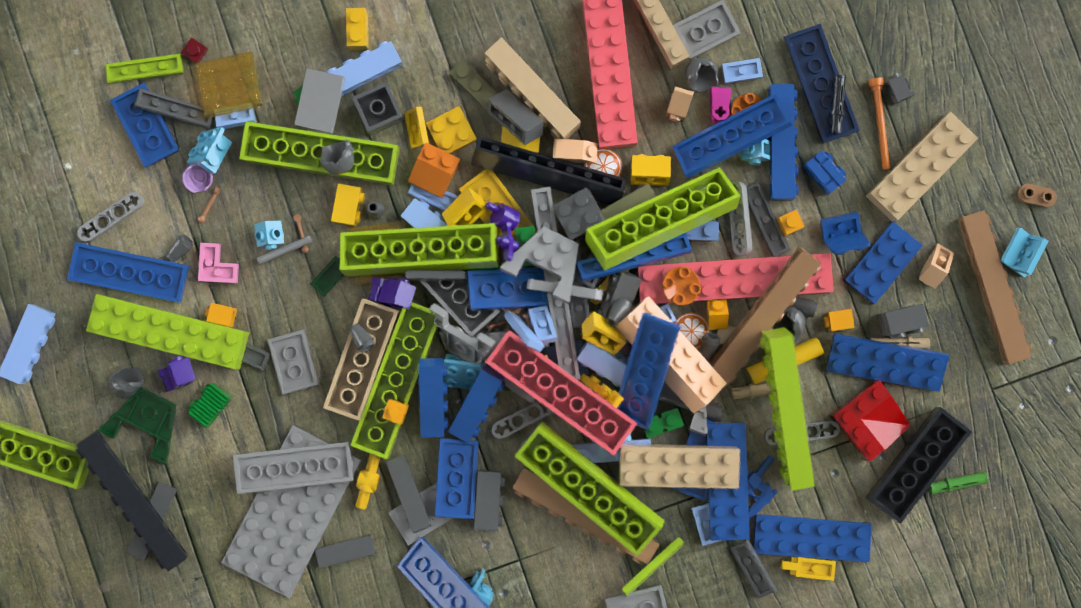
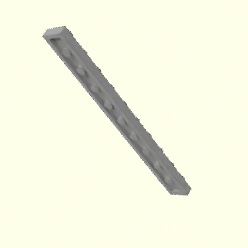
M550 187L531 190L537 231L546 227L557 233ZM544 270L545 281L560 282L561 278ZM547 292L551 320L557 335L555 346L558 365L576 379H580L569 304L553 297V293Z

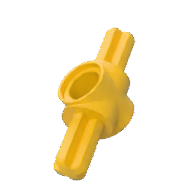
M371 453L369 454L366 469L360 471L356 484L359 494L355 506L363 510L367 508L370 494L376 491L380 475L376 472L381 457Z

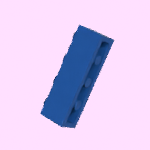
M443 358L419 359L421 437H444V430H448V418H444V412H448V401H444V395H447V383H443V377H447V365H443Z
M485 363L448 432L469 443L472 437L476 438L481 429L478 427L479 423L482 422L484 424L489 415L486 412L488 407L492 408L497 400V397H495L496 392L501 393L506 384L503 381L505 376Z

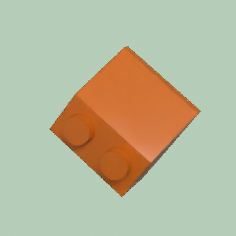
M426 142L417 157L408 183L442 199L459 168L460 158Z

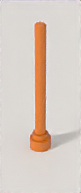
M881 77L869 79L868 86L874 95L882 169L888 170L890 169L881 96L884 79Z

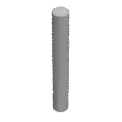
M309 235L257 257L259 264H263L312 243V239Z

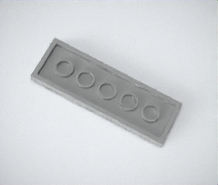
M350 442L233 455L237 494L354 481Z

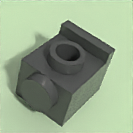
M899 73L888 77L889 80L884 84L893 105L915 95L914 91L910 92L909 81L904 79L903 75L900 76Z

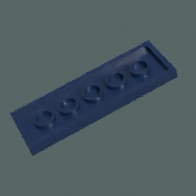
M821 24L785 36L784 40L822 144L860 131L845 91L843 104L845 115L842 119V134L829 133L831 122L829 111H831L833 82L834 76L839 75Z

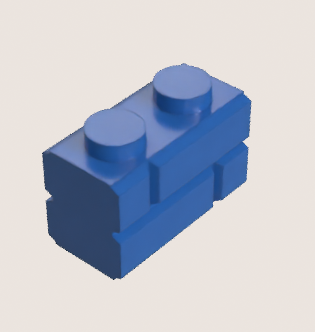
M822 150L802 167L827 196L845 182L847 178L845 177V171L840 166L836 167L832 162L834 160L828 152L824 153Z

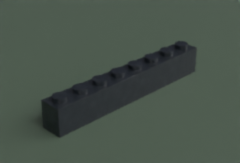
M481 136L478 137L471 161L472 166L569 194H575L584 188H588L595 201L611 205L622 198L626 179Z
M96 430L76 444L77 454L81 459L85 458L89 463L87 467L93 475L97 474L100 478L99 484L101 487L111 493L112 496L110 498L114 505L122 508L124 511L122 515L125 520L133 523L135 526L133 528L134 532L139 538L143 537L146 541L145 547L151 554L154 552L157 556L156 562L161 569L165 568L167 571H170L188 558L186 550L101 433Z

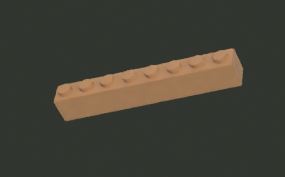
M984 210L958 218L957 220L1003 364H1012L1031 358V346L1026 342L1024 336L1026 334L1025 327L1020 323L1018 317L1020 312L1013 301L1014 293L1007 282V271L1002 267V255L996 248L995 243L997 240L989 226L991 224L989 215Z
M800 246L709 362L726 382L725 386L736 379L739 369L744 368L749 361V356L759 349L761 345L760 338L763 337L762 331L772 330L774 324L781 321L784 311L795 303L796 296L800 291L805 290L811 276H815L819 272L821 262Z
M525 467L513 486L516 495L525 498V496L531 498L532 504L540 508L542 505L549 509L548 512L553 516H563L566 518L565 522L573 527L576 524L583 528L582 532L591 537L595 534L600 537L599 541L607 546L611 543L616 546V551L623 555L628 553L634 556L632 560L641 565L643 563L649 564L659 546V543L652 539L643 551L636 556L542 478Z

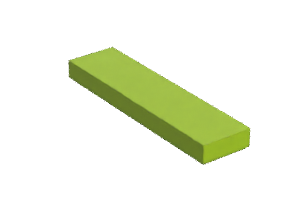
M181 54L105 64L108 84L184 74Z
M677 537L622 588V593L628 597L684 545L682 539Z

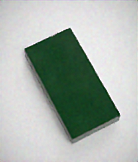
M335 256L310 283L323 297L344 276L340 271V259Z

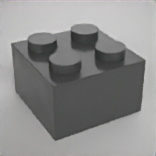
M388 82L352 97L370 136L405 121Z
M584 188L552 206L567 236L574 242L586 236L587 228L605 221L599 206L588 188Z
M924 303L877 314L882 336H889V339L903 337L905 332L908 334L923 332L924 327L929 326Z

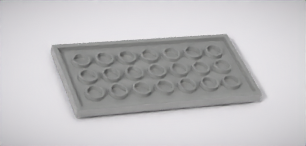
M292 425L280 449L330 443ZM351 455L354 475L361 459ZM351 481L258 491L221 563L291 598Z

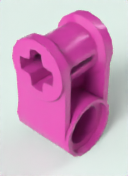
M711 87L710 120L712 123L717 124L727 119L731 88ZM717 111L720 112L722 117H718Z

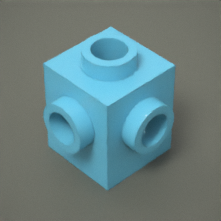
M765 139L741 151L742 160L749 162V165H760L762 161L771 160V141Z
M264 221L254 224L257 247H265V250L277 249V245L284 244L281 221Z

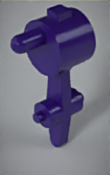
M487 202L485 204L486 209L492 211L490 223H495L496 227L501 229V235L495 239L496 245L502 248L504 259L511 262L513 253L519 250V243L513 240L512 231L519 224L520 213L503 203L495 205Z

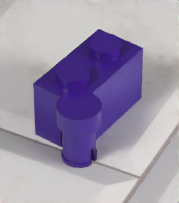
M373 277L368 300L387 307L410 309L416 287L410 285V281L403 278L395 279L389 277L388 280Z
M182 356L171 359L167 367L158 370L166 392L178 389V386L180 388L190 385L196 380L189 358L183 359Z

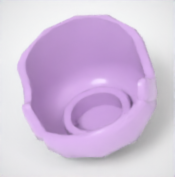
M197 163L188 166L183 172L182 182L185 188L193 193L206 191L212 184L213 174Z

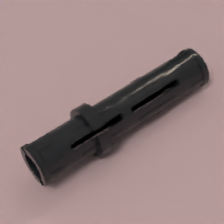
M844 75L834 76L831 111H829V116L831 117L830 134H842V119L845 115L843 104L846 76Z

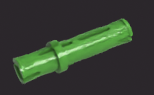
M984 471L950 479L948 477L942 481L933 482L928 490L931 495L942 492L951 493L953 490L988 484V476Z

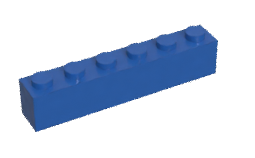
M771 84L768 87V97L774 94L777 95L792 126L769 137V141H771V160H769L770 201H793L799 193L798 184H795V177H798V165H795V158L798 157V147L795 146L798 129L794 126V120H797V108H794V101H797V90H794V84Z

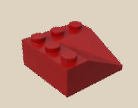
M873 380L830 414V417L837 422L841 431L855 449L868 462L886 450L911 426L892 395L880 380Z

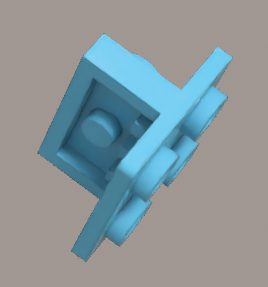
M220 127L200 133L196 146L188 154L189 159L187 163L189 165L197 163L209 173L215 174L232 144L229 139L222 135L225 129Z
M1017 228L1001 258V262L1022 277H1026L1027 274L1031 275L1048 240L1031 235L1022 228Z
M446 354L443 365H447V377H443V383H447V387L461 388L470 391L482 370L484 360L481 364L469 363L455 355Z
M482 568L480 572H475L470 585L480 598L490 606L494 593L488 585L480 584L486 571Z

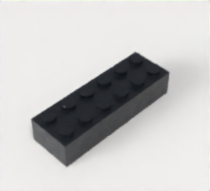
M935 407L865 498L895 522L901 524L972 431L943 408Z

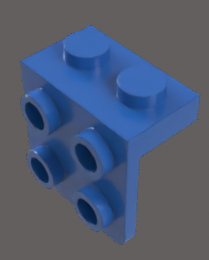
M858 212L820 220L822 240L833 254L842 255L847 251H860L870 246V241L861 232L860 215Z

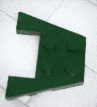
M140 387L98 431L111 438H116L125 421L158 438L149 457L167 464L177 404L144 387Z

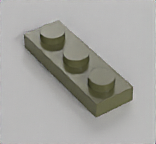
M462 59L449 74L488 111V99L497 93Z

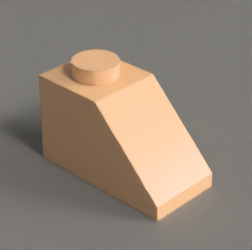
M675 87L666 116H669V119L675 122L684 121L694 92Z
M554 139L553 158L580 164L594 163L597 161L598 143L585 140Z
M937 244L923 266L919 280L936 289L948 275L954 253Z

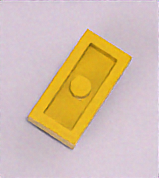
M415 107L405 111L404 115L411 149L423 147L429 141L422 107Z

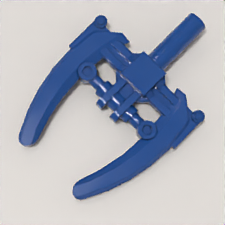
M770 455L767 456L755 473L747 470L748 496L755 500V503L749 508V519L761 511L777 494V490H772L771 486L767 482L764 484L761 478L775 460ZM753 489H758V490H760L762 493H761V495L759 496V495L754 494V491H752V490H753Z

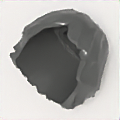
M706 57L693 59L685 69L687 84L694 93L708 91L720 82L718 80L717 66Z
M349 140L322 147L320 163L330 174L339 175L351 170L354 165V149Z
M787 307L781 321L776 322L772 329L785 327L793 335L794 343H796L803 336L806 322L805 317L795 307Z
M138 366L130 369L123 368L112 373L109 377L108 387L113 395L126 399L133 396L144 384L145 380Z

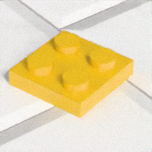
M460 106L426 123L438 148L449 154L477 141Z

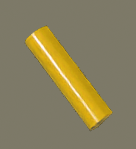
M813 337L795 346L797 366L824 354L817 337ZM763 360L745 368L753 385L766 380L765 376L768 375V370L764 367Z

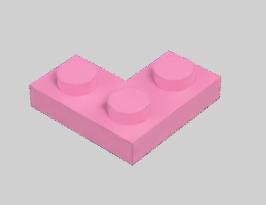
M200 243L198 281L238 283L239 264L220 263L221 244Z

